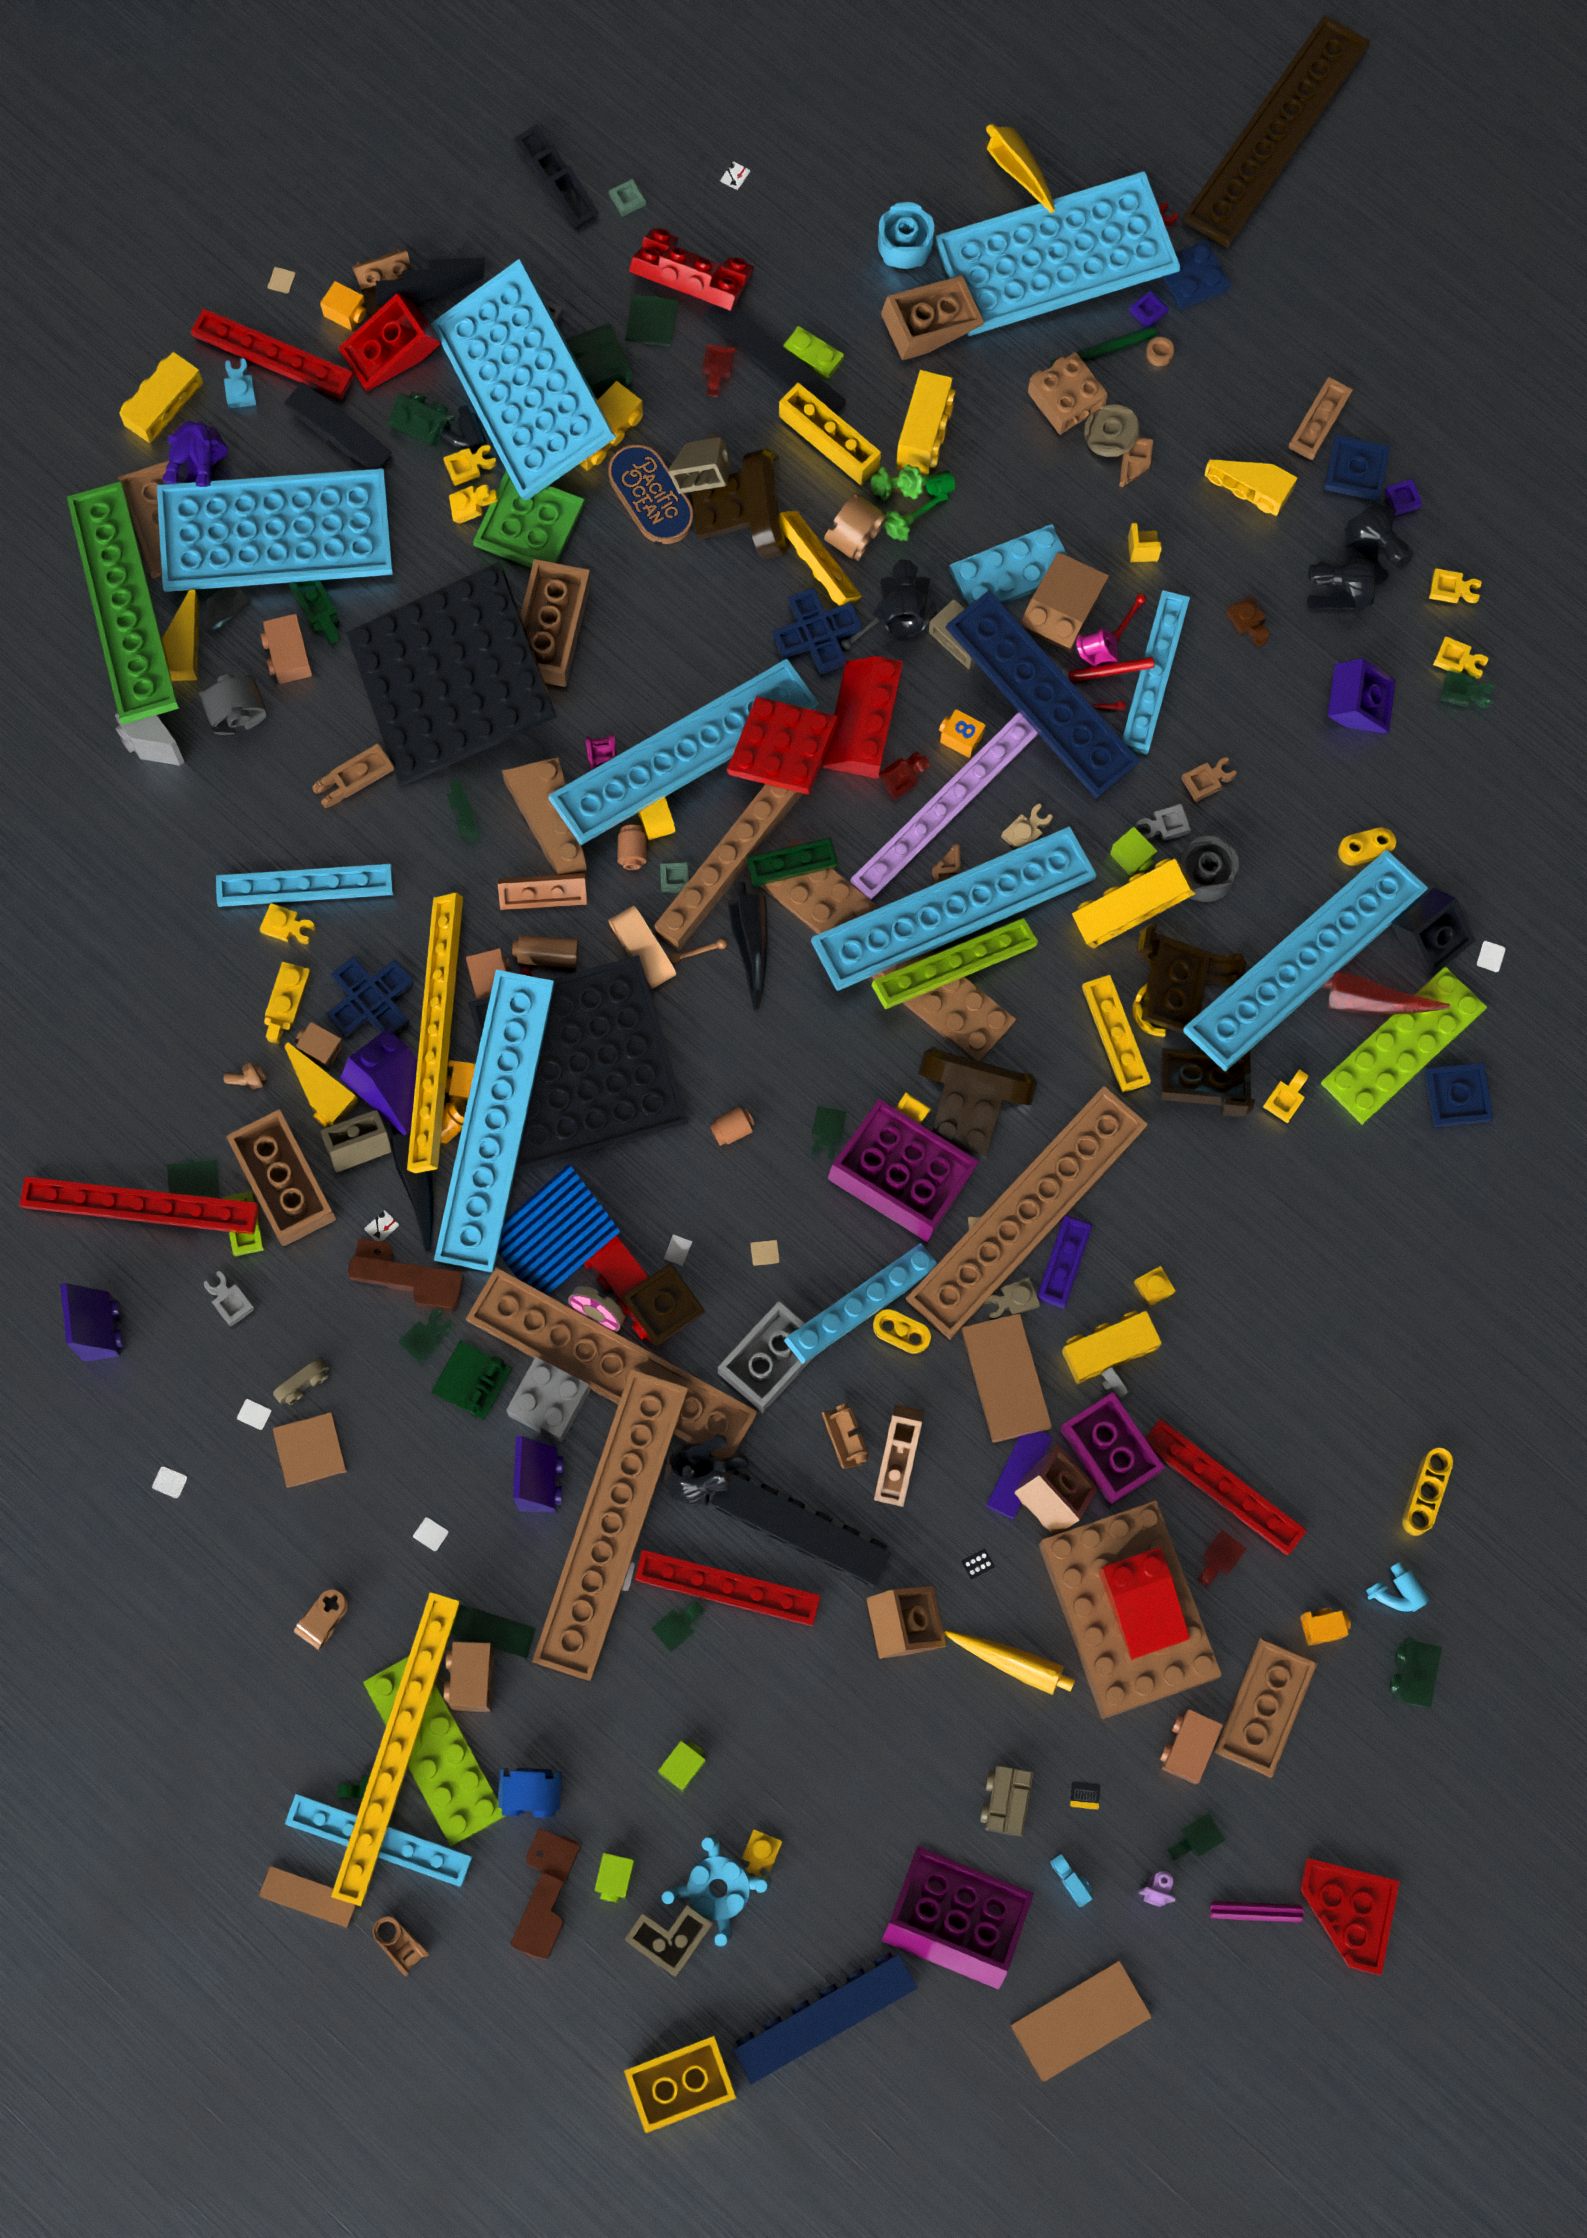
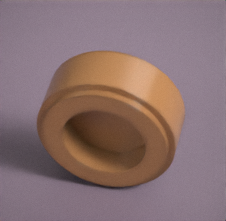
M1166 337L1153 338L1148 343L1146 350L1148 361L1156 366L1169 364L1174 356V344Z

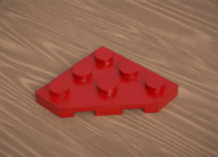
M1306 1858L1300 1891L1348 1968L1382 1975L1400 1881Z

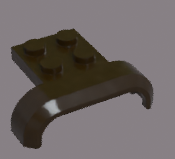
M767 448L746 453L743 457V471L729 474L726 486L692 491L696 532L700 540L750 527L755 547L764 560L782 556L787 552L790 545L784 537L780 525L773 461L779 460L777 454Z
M1153 923L1140 931L1136 952L1140 960L1150 964L1141 1020L1185 1034L1183 1032L1184 1027L1201 1013L1205 984L1232 986L1245 974L1247 962L1241 953L1231 955L1215 954L1160 935L1155 932L1157 924Z
M934 1046L924 1051L918 1074L923 1077L945 1084L932 1132L959 1149L987 1156L1002 1100L1032 1105L1037 1087V1081L1031 1073L1016 1072L939 1050Z
M1162 1048L1161 1100L1220 1105V1114L1222 1116L1245 1117L1253 1110L1255 1105V1099H1251L1250 1050L1225 1072L1203 1051Z

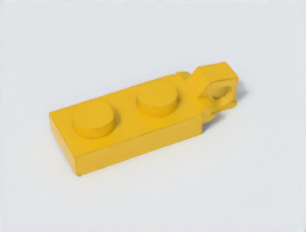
M286 962L281 963L265 1012L264 1024L269 1025L266 1033L268 1042L279 1044L284 1029L290 1031L291 1027L295 1025L311 976L310 969Z

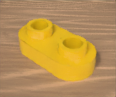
M1384 827L1346 836L1341 841L1338 855L1342 862L1351 866L1371 862L1385 850L1392 853L1396 845V838L1392 831ZM1377 838H1384L1386 840V844H1380L1377 841ZM1350 845H1356L1359 851H1352Z
M891 1309L882 1310L874 1319L873 1330L876 1336L908 1353H922L930 1344L931 1335L929 1329L924 1324ZM885 1322H891L894 1328L891 1331H886L882 1325ZM918 1335L921 1339L920 1343H911L910 1336Z

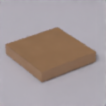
M332 1412L272 1428L287 1488L347 1472Z

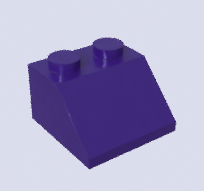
M1364 658L1336 663L1332 678L1328 717L1344 727L1389 733L1396 680Z

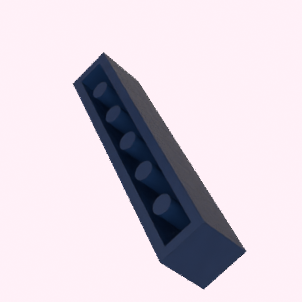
M888 1952L874 1961L876 1965L874 1969L865 1973L863 1968L846 1977L849 1982L848 1984L839 1989L833 1984L819 1992L821 1999L810 2005L808 2000H805L791 2008L794 2014L791 2017L782 2021L779 2015L763 2025L766 2030L765 2032L756 2037L750 2032L736 2040L735 2042L738 2047L733 2049V2052L750 2084L752 2085L916 1990L918 1987L901 1956L898 1954L892 1957L891 1953Z

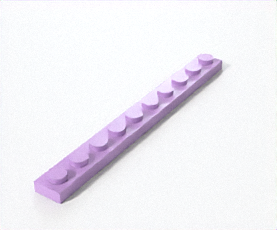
M1018 712L851 878L850 882L862 894L872 900L1038 735L1021 713Z

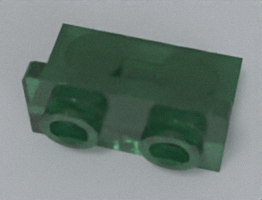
M1411 1637L1404 1639L1403 1644H1398L1395 1661L1399 1662L1397 1674L1393 1673L1390 1682V1692H1394L1393 1701L1427 1709L1431 1708L1442 1647L1415 1641V1638Z

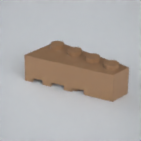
M556 757L502 770L506 787L526 819L531 832L540 844L556 875L580 873L587 875L582 846L549 801L551 793L565 786L559 758Z

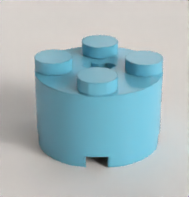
M911 202L897 203L882 215L879 222L878 249L886 265L907 269L922 266L926 263L933 246L934 222L931 215L923 211L922 207L918 204Z

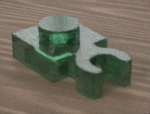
M1448 670L1445 675L1440 700L1468 707L1470 700H1473L1479 707L1487 708L1491 700L1483 698L1481 693L1491 694L1494 686L1488 683H1483L1479 686L1474 685L1476 677Z
M817 1106L811 1137L819 1138V1141L815 1142L812 1147L813 1158L817 1157L819 1149L825 1148L829 1152L828 1161H832L834 1157L832 1141L841 1142L846 1111Z
M438 1309L430 1314L429 1323L426 1326L418 1321L398 1341L399 1345L420 1365L441 1344V1341L436 1336L448 1332L452 1327L450 1320L442 1326L436 1324V1319L441 1315Z

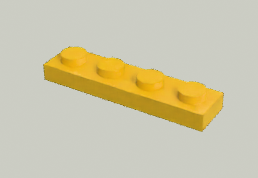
M797 510L781 512L779 520L783 535L791 541L797 549L799 557L805 560L813 570L814 577L822 582L828 590L830 598L838 603L839 606L852 602V604L856 603L862 595Z
M1111 975L1083 983V992L1121 1092L1125 1093L1149 1085L1151 1082Z

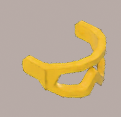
M1146 983L1135 997L1132 1006L1133 1019L1138 1027L1147 1034L1165 1037V1029L1154 1028L1150 1022L1141 1020L1143 1011L1140 1000L1146 994Z

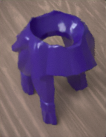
M186 421L180 424L166 440L171 444L163 482L167 484L178 483L180 465L186 462L189 467L185 483L196 482V486L199 487L211 486L210 467L228 455V447L214 427L208 426L202 421Z

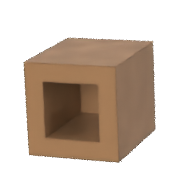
M310 1022L307 1028L300 1030L295 1040L297 1050L327 1071H330L344 1048L341 1038Z

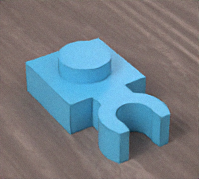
M241 358V367L239 369H232L230 360H227L225 367L229 377H231L224 379L228 408L233 409L256 405L252 375H247L248 367L246 360Z
M1062 1854L1050 1861V1864L1060 1876L1063 1884L1079 1907L1092 1900L1089 1894L1093 1891L1090 1884L1083 1875L1077 1877Z

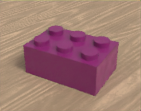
M1114 1392L1064 1423L1060 1429L1061 1434L1110 1506L1161 1474L1165 1468Z

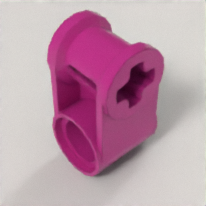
M1100 628L1099 632L1086 636L1084 634L1077 635L1076 644L1081 658L1089 662L1093 667L1119 663L1116 636L1112 635L1107 628Z
M614 734L598 739L586 737L588 762L590 763L591 771L617 756Z

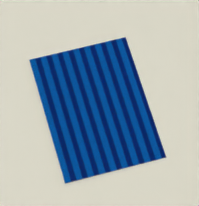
M568 1164L505 1219L498 1253L517 1279L548 1295L615 1237L620 1230L570 1164Z

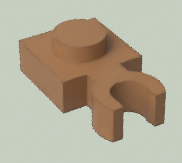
M1228 758L1220 759L1213 769L1207 762L1182 775L1181 779L1195 802L1221 790L1222 785L1219 781L1230 782L1235 778L1237 774L1235 770L1230 773H1225L1222 770V767L1228 765Z

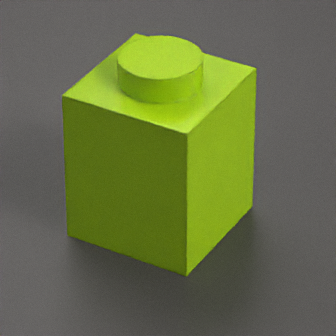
M1132 827L1112 845L1110 855L1131 877L1141 872L1148 873L1156 864L1154 860L1157 850L1135 827Z
M680 1741L658 1772L684 1792L706 1763V1760L702 1757L704 1751L692 1741H689L687 1745Z
M603 1853L594 1890L601 1893L600 1899L618 1903L619 1897L627 1898L635 1863L633 1859Z

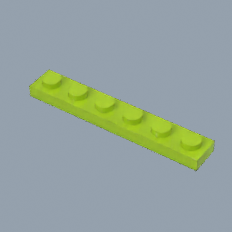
M1022 918L873 980L871 986L886 1010L1036 947L1038 940L1026 920Z

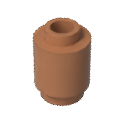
M641 826L621 827V833L618 834V863L627 870L640 869L647 862V835Z
M738 1106L715 1118V1122L710 1124L709 1127L721 1146L725 1143L729 1145L752 1133L751 1126L755 1125V1122L748 1109L742 1111Z

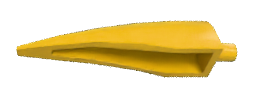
M994 123L990 124L986 129L991 137L987 150L1000 167L1013 176L1050 213H1053L1055 207L1047 182L1027 144L1015 128L997 127Z
M947 1629L944 1632L946 1637L969 1652L1030 1686L1051 1695L1054 1694L1056 1686L1070 1692L1073 1688L1075 1680L1062 1675L1064 1666L993 1640Z

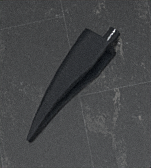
M738 882L734 884L735 897L728 901L730 922L746 971L753 1009L756 1011L759 1010L767 965L766 897L759 894H747L746 883Z
M391 1124L393 1135L390 1140V1146L395 1167L411 1200L425 1251L430 1250L433 1227L434 1197L432 1170L420 1173H413L407 1170L411 1132L404 1136Z

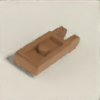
M377 743L331 770L330 774L315 782L312 789L316 794H319L331 788L334 783L337 784L339 788L324 797L321 802L325 808H329L339 803L344 797L351 796L394 770V765L380 743Z

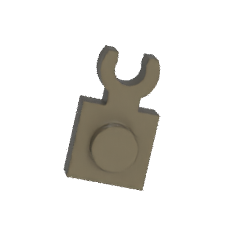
M1029 1277L1001 1287L1002 1297L991 1295L984 1303V1305L994 1303L998 1306L996 1312L989 1314L990 1320L998 1319L1005 1310H1009L1010 1315L1025 1313L1040 1306Z

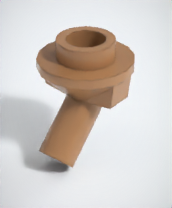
M251 1061L241 1067L244 1074L226 1072L224 1075V1082L226 1084L241 1086L249 1084L252 1090L263 1088L262 1081L266 1080L260 1064L253 1065Z

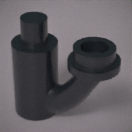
M467 405L461 406L458 409L460 414L458 424L463 436L450 431L451 424L445 417L436 418L431 422L430 430L433 435H440L458 448H469L471 452H477L481 446L487 445L475 413L470 412Z

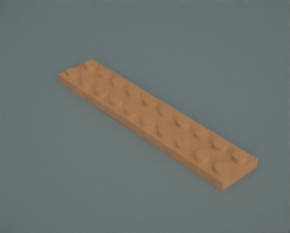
M794 838L786 848L800 845L801 843ZM833 869L760 885L818 934L880 908ZM931 950L873 975L871 978L875 980L933 956L936 953ZM965 977L902 1002L967 1057L980 1062L1016 1023V1019Z
M1103 1086L906 1297V1301L951 1340L985 1301L1140 1136L1148 1124Z
M497 1267L466 1317V1321L523 1353L533 1358L537 1357L588 1383L590 1390L619 1405L630 1369L687 1387L689 1390L673 1436L691 1445L703 1443V1441L712 1438L716 1434L724 1435L727 1446L710 1451L709 1456L723 1459L734 1457L758 1415V1411Z
M630 1369L532 1660L533 1663L590 1682L592 1681L689 1390L687 1387Z

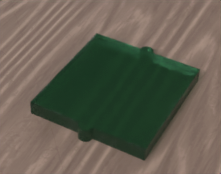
M632 295L626 341L646 343L647 346L651 344L671 346L678 300L658 298L657 295L652 297Z
M191 1159L188 1163L167 1165L169 1193L220 1199L217 1160L195 1162Z

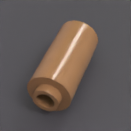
M519 935L518 941L513 940L512 958H517L518 964L577 968L579 940Z

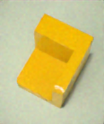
M1131 523L1128 534L1130 562L1158 561L1162 545L1161 542H1158L1157 531H1138L1137 523Z

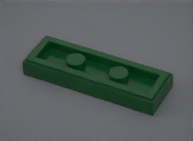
M831 837L746 857L753 887L838 867Z

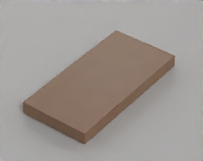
M169 460L117 477L118 482L121 481L123 484L132 522L152 579L162 576L157 485L167 484L163 482V476Z
M1020 1313L962 1327V1335L992 1443L1051 1429V1421Z
M1259 1638L1214 1753L1272 1778L1318 1662L1263 1638Z
M1117 1961L1010 2026L1041 2081L1045 2082L1152 2018L1121 1962Z

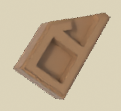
M1139 437L1136 445L1123 454L1119 487H1124L1150 469L1154 439Z
M955 844L946 856L932 868L933 885L961 873L959 844Z

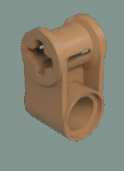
M336 1590L324 1591L311 1609L299 1621L294 1629V1633L317 1650H320L348 1610L347 1598ZM338 1597L337 1604L340 1606L337 1611L331 1609L328 1612L329 1605L326 1603L329 1598L335 1600Z
M382 1917L374 1924L372 1930L374 1939L405 1977L409 1974V1969L422 1957L427 1958L430 1955L417 1938L410 1934L395 1917ZM387 1921L392 1922L396 1927V1935L391 1940H384L379 1932L380 1926ZM414 1950V1952L407 1959L403 1960V1958L409 1952Z

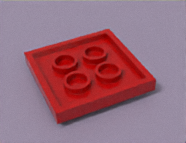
M756 696L727 767L728 774L810 795L838 725V717Z

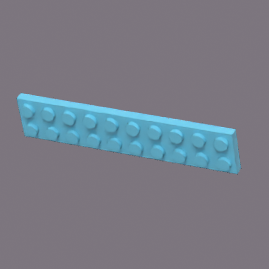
M785 659L551 793L549 801L579 844L583 845L731 759L756 696L811 710L817 709L819 703L788 659Z
M1069 826L813 936L811 943L834 987L839 991L1090 882L1096 878L1097 874Z
M1385 850L1184 1027L1183 1032L1226 1072L1388 928L1395 919L1427 893L1428 887L1388 850Z
M496 970L435 1252L434 1261L490 1273H493L495 1269L555 982L552 980Z

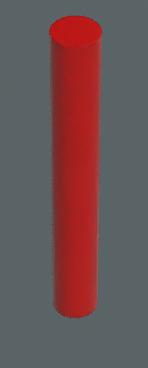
M1153 657L1072 670L1068 671L1070 682L1152 669L1155 668Z

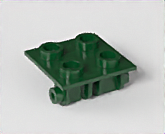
M460 1340L431 1393L484 1421L513 1368L505 1364L501 1358L497 1356L491 1357Z

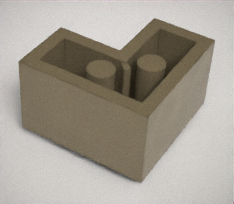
M686 1905L669 1931H666L642 1913L624 1940L677 1978L713 1924Z

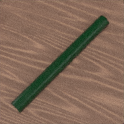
M1150 326L1077 351L1076 353L1082 361L1155 337L1157 335L1154 326ZM1058 358L1050 361L1051 367Z

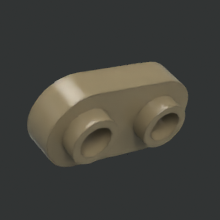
M318 1358L276 1388L273 1395L280 1404L287 1403L292 1405L303 1396L302 1392L309 1386L316 1387L328 1378L326 1373L330 1368L323 1358Z

